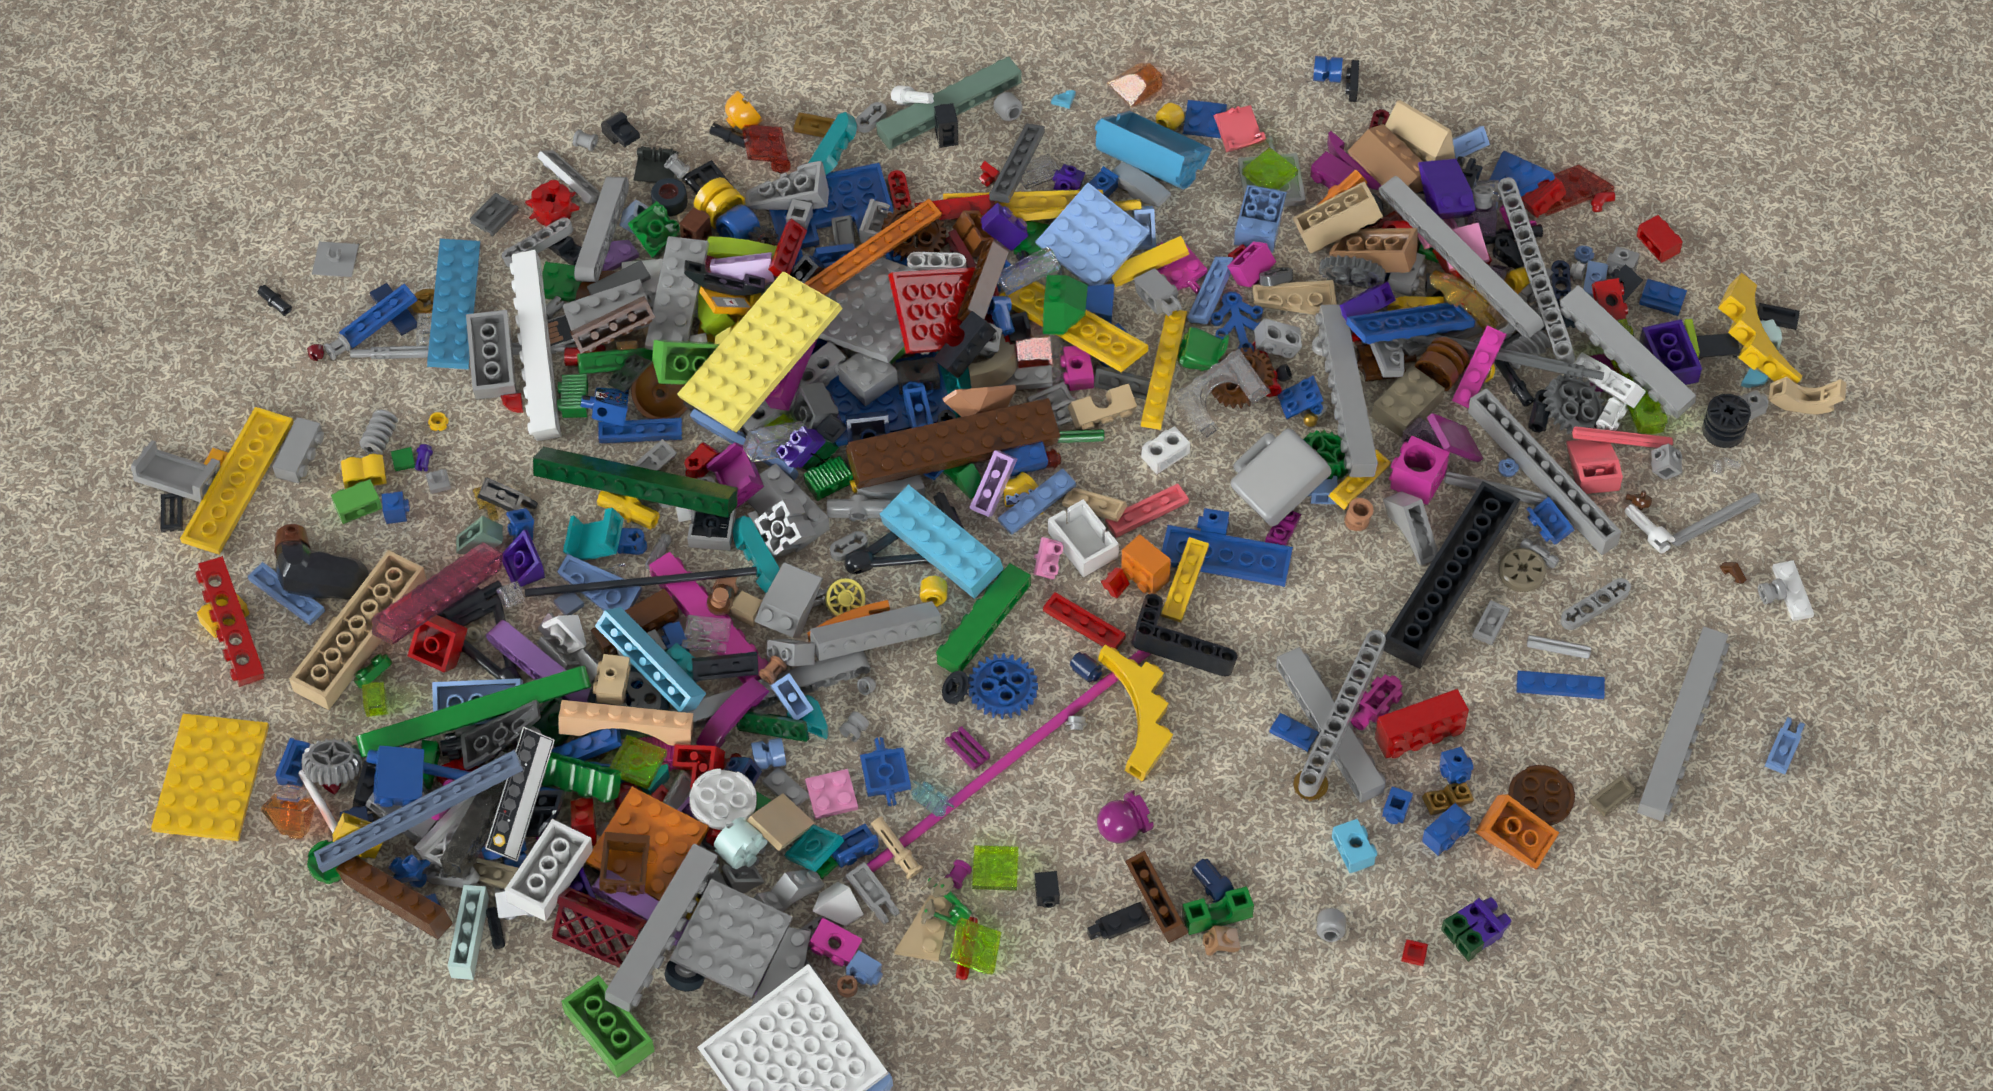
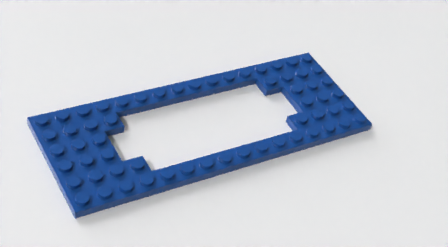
M880 163L830 172L826 175L829 188L828 205L824 208L813 209V217L810 219L807 232L793 267L803 257L801 249L820 245L816 229L832 226L831 218L851 215L860 237L859 229L870 199L890 205L888 211L893 213L892 203ZM769 210L778 243L786 226V216L789 210ZM894 251L885 254L887 260L907 266V258L900 261V255L893 257ZM818 338L811 355L827 344V341ZM930 352L928 355L914 353L912 357L897 359L896 367L899 374L897 385L866 406L839 381V375H837L825 387L829 391L834 405L838 408V417L836 418L846 424L845 415L887 410L890 433L910 429L904 403L903 386L909 382L923 383L925 386L933 423H937L938 415L941 411L951 410L953 412V410L943 401V398L948 393L940 365L933 360L936 352ZM847 429L835 441L838 447L848 445Z

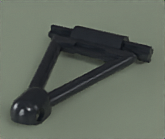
M936 493L937 495L933 496L937 508L964 529L955 507L950 506L945 493ZM890 531L866 549L849 554L844 561V566L850 574H860L871 570L873 567L930 562L920 554L875 557V554L899 538Z
M499 580L482 589L476 587L441 605L440 610L434 614L464 627L493 612L497 625L501 620L506 621L501 596L498 595L504 591V588ZM464 640L462 651L496 679H522L516 669V664L504 654L505 667L501 669L468 641Z

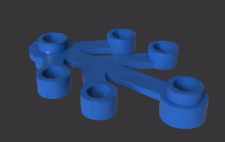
M1228 292L1222 297L1223 306L1221 309L1211 315V323L1214 326H1220L1223 323V318L1229 311H1231L1232 317L1223 328L1216 330L1215 336L1223 340L1235 327L1240 343L1237 353H1240L1241 348L1249 347L1254 352V346L1248 342L1244 326L1254 331L1260 322L1256 323L1241 315L1239 309L1250 314L1255 320L1262 318L1263 309L1260 306L1252 307L1244 303L1241 295L1236 292Z

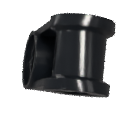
M1506 235L1498 236L1492 251L1493 256L1509 268L1518 269L1525 267L1516 241Z

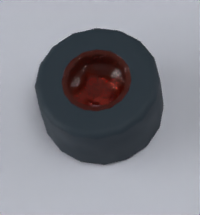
M665 178L656 182L652 187V204L658 201L667 210L669 217L676 216L686 209L688 203L687 191L681 181L674 178Z

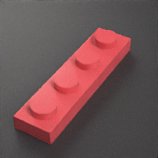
M1177 483L1127 507L1118 522L1105 518V523L1115 538L1188 504L1189 498Z

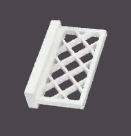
M480 792L451 807L414 848L422 860L427 859L429 862H433L454 873L490 835L495 818L493 811L498 809L500 800ZM488 813V817L478 820L479 815ZM487 824L484 830L478 831L479 826ZM473 829V833L464 835V831ZM473 840L469 846L463 847L464 842ZM458 845V849L449 851V847ZM458 856L452 864L448 863L449 858Z

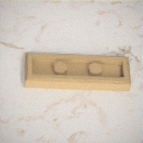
M1073 488L1069 491L1062 501V505L1068 508L1084 499L1096 516L1116 522L1119 521L1127 508L1126 501L1078 488Z

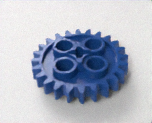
M1005 653L1002 654L1001 658L994 654L993 660L985 657V664L979 661L978 668H972L973 674H969V678H971L969 682L971 685L969 697H972V704L977 703V710L984 708V715L992 712V718H995L997 714H1000L1001 719L1004 718L1005 714L1012 718L1013 712L1020 716L1021 708L1028 711V704H1034L1033 698H1037L1036 690H1038V683H1036L1037 675H1034V668L1029 669L1028 662L1022 664L1021 657L1015 661L1014 654L1009 659L1006 658ZM985 688H991L992 690L987 691V690H984V689H985Z

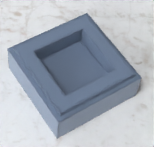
M565 593L554 600V604L564 615H572L584 607L583 601L575 593Z

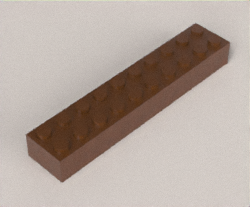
M1046 398L852 441L848 443L846 453L856 488L861 489L990 460L995 450L1002 452L1043 442L1044 447L1056 445L1060 438V433L1050 400Z

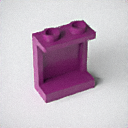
M735 442L729 445L727 449L714 457L706 465L707 470L715 473L719 484L738 488L737 507L735 509L764 487L749 448Z

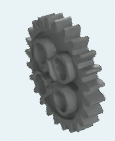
M1339 255L1337 257H1325V260L1322 259L1319 266V274L1323 278H1327V280H1333L1334 283L1340 285L1362 286L1364 288L1383 284L1386 273L1382 266H1378V263H1371V260L1367 261L1364 258H1356V256L1349 258L1347 255L1345 257Z
M1560 374L1549 382V385L1545 388L1547 391L1543 394L1546 397L1543 403L1548 405L1545 411L1551 412L1548 417L1555 419L1554 425L1558 423L1561 425V431L1566 428L1568 435L1575 426L1597 429L1596 422L1605 406L1601 405L1605 399H1599L1598 397L1601 392L1594 391L1596 385L1590 386L1589 379L1584 382L1583 377L1577 379L1575 376L1565 374L1562 376Z

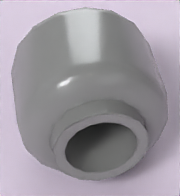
M1010 92L1000 94L994 101L993 108L1004 121L1015 120L1022 112L1021 101Z
M1335 908L1322 910L1317 917L1316 930L1319 937L1327 942H1335L1344 937L1346 932V916L1344 913Z

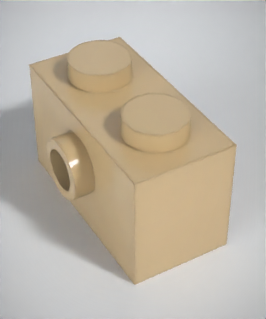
M604 654L602 662H598L597 675H599V679L594 681L593 694H596L598 703L623 705L631 670L630 657Z

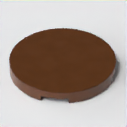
M1546 765L1529 766L1519 772L1511 780L1508 790L1509 796L1550 826L1567 818L1575 802V791L1572 783L1559 770Z

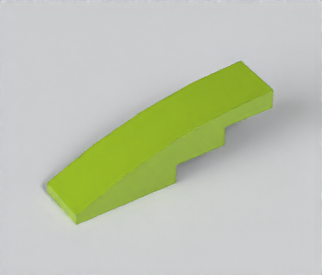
M709 236L707 240L709 243L707 255L717 259L772 252L773 257L777 248L765 243L729 237Z

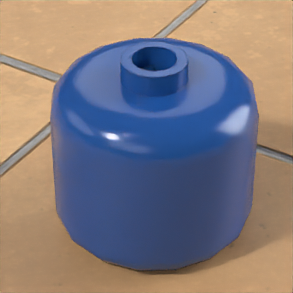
M737 204L717 218L716 229L720 237L753 240L760 233V223L749 207Z

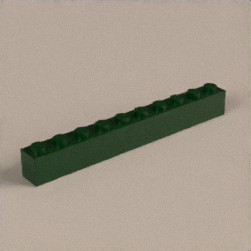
M544 446L533 457V476L727 518L737 507V487Z

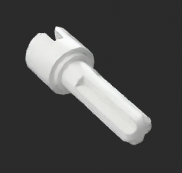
M899 85L894 87L891 92V99L897 101L896 105L910 106L914 102L932 104L934 102V95L932 93L917 92L909 86Z
M1630 504L1626 507L1625 514L1648 535L1647 541L1659 553H1664L1671 548L1667 540L1675 542V538L1664 527H1657L1635 505Z

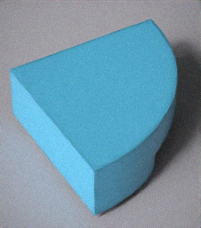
M1067 90L1065 93L1056 94L1052 98L1051 104L1070 109L1076 91Z
M1750 368L1741 386L1746 388L1762 386L1768 381L1769 377L1762 372Z

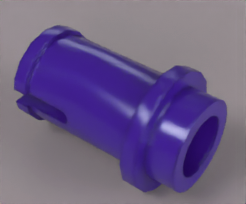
M421 444L416 449L418 455L415 470L422 471L424 468V471L427 472L433 450L430 445Z

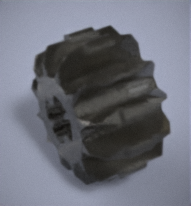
M762 225L760 228L754 227V232L748 233L750 239H746L760 243L763 240L765 244L778 246L779 243L775 241L779 237L778 234H773L774 229H767L765 225Z

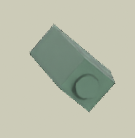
M481 516L456 536V553L491 552L503 542V525Z

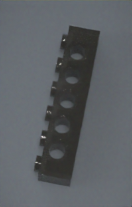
M500 751V753H499V755H498L497 758H499V757H501V756H503V755H505V754H507V753H506V752H503V751ZM506 780L476 794L440 858L446 874L463 880L468 876L489 838Z

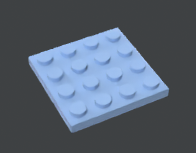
M1087 183L1037 239L1036 245L1086 285H1105L1150 233L1091 184Z

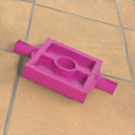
M1186 245L1190 255L1156 270L1160 274H1164L1167 281L1171 285H1175L1178 291L1182 288L1190 287L1197 295L1201 289L1197 281L1207 274V268Z

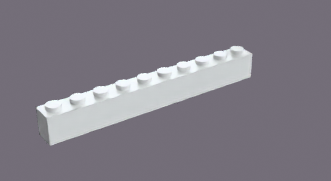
M536 250L512 254L510 270L512 275H514L512 288L516 292V298L513 299L514 306L518 310V315L515 318L518 328L520 327V333L517 336L519 344L522 345V351L519 354L521 362L524 363V368L521 369L523 380L526 381V386L523 387L525 398L528 399V404L525 405L527 416L530 417V423L527 426L529 434L533 435L536 441L561 437L541 260Z

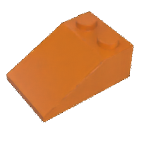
M1508 794L1497 795L1475 830V833L1487 842L1534 869L1538 868L1559 834L1558 831Z

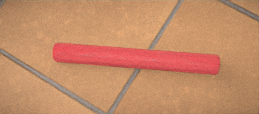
M1576 426L1572 431L1573 438L1580 440L1659 448L1668 443L1673 445V439L1665 436Z

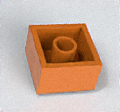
M1139 534L1122 549L1121 569L1128 580H1133L1137 584L1140 591L1155 594L1170 581L1171 559Z

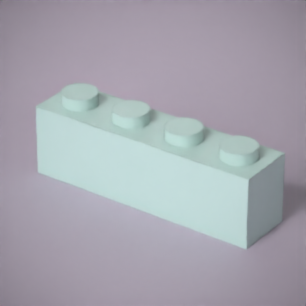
M463 885L448 961L451 978L474 980L486 909L489 902L487 889L484 886Z

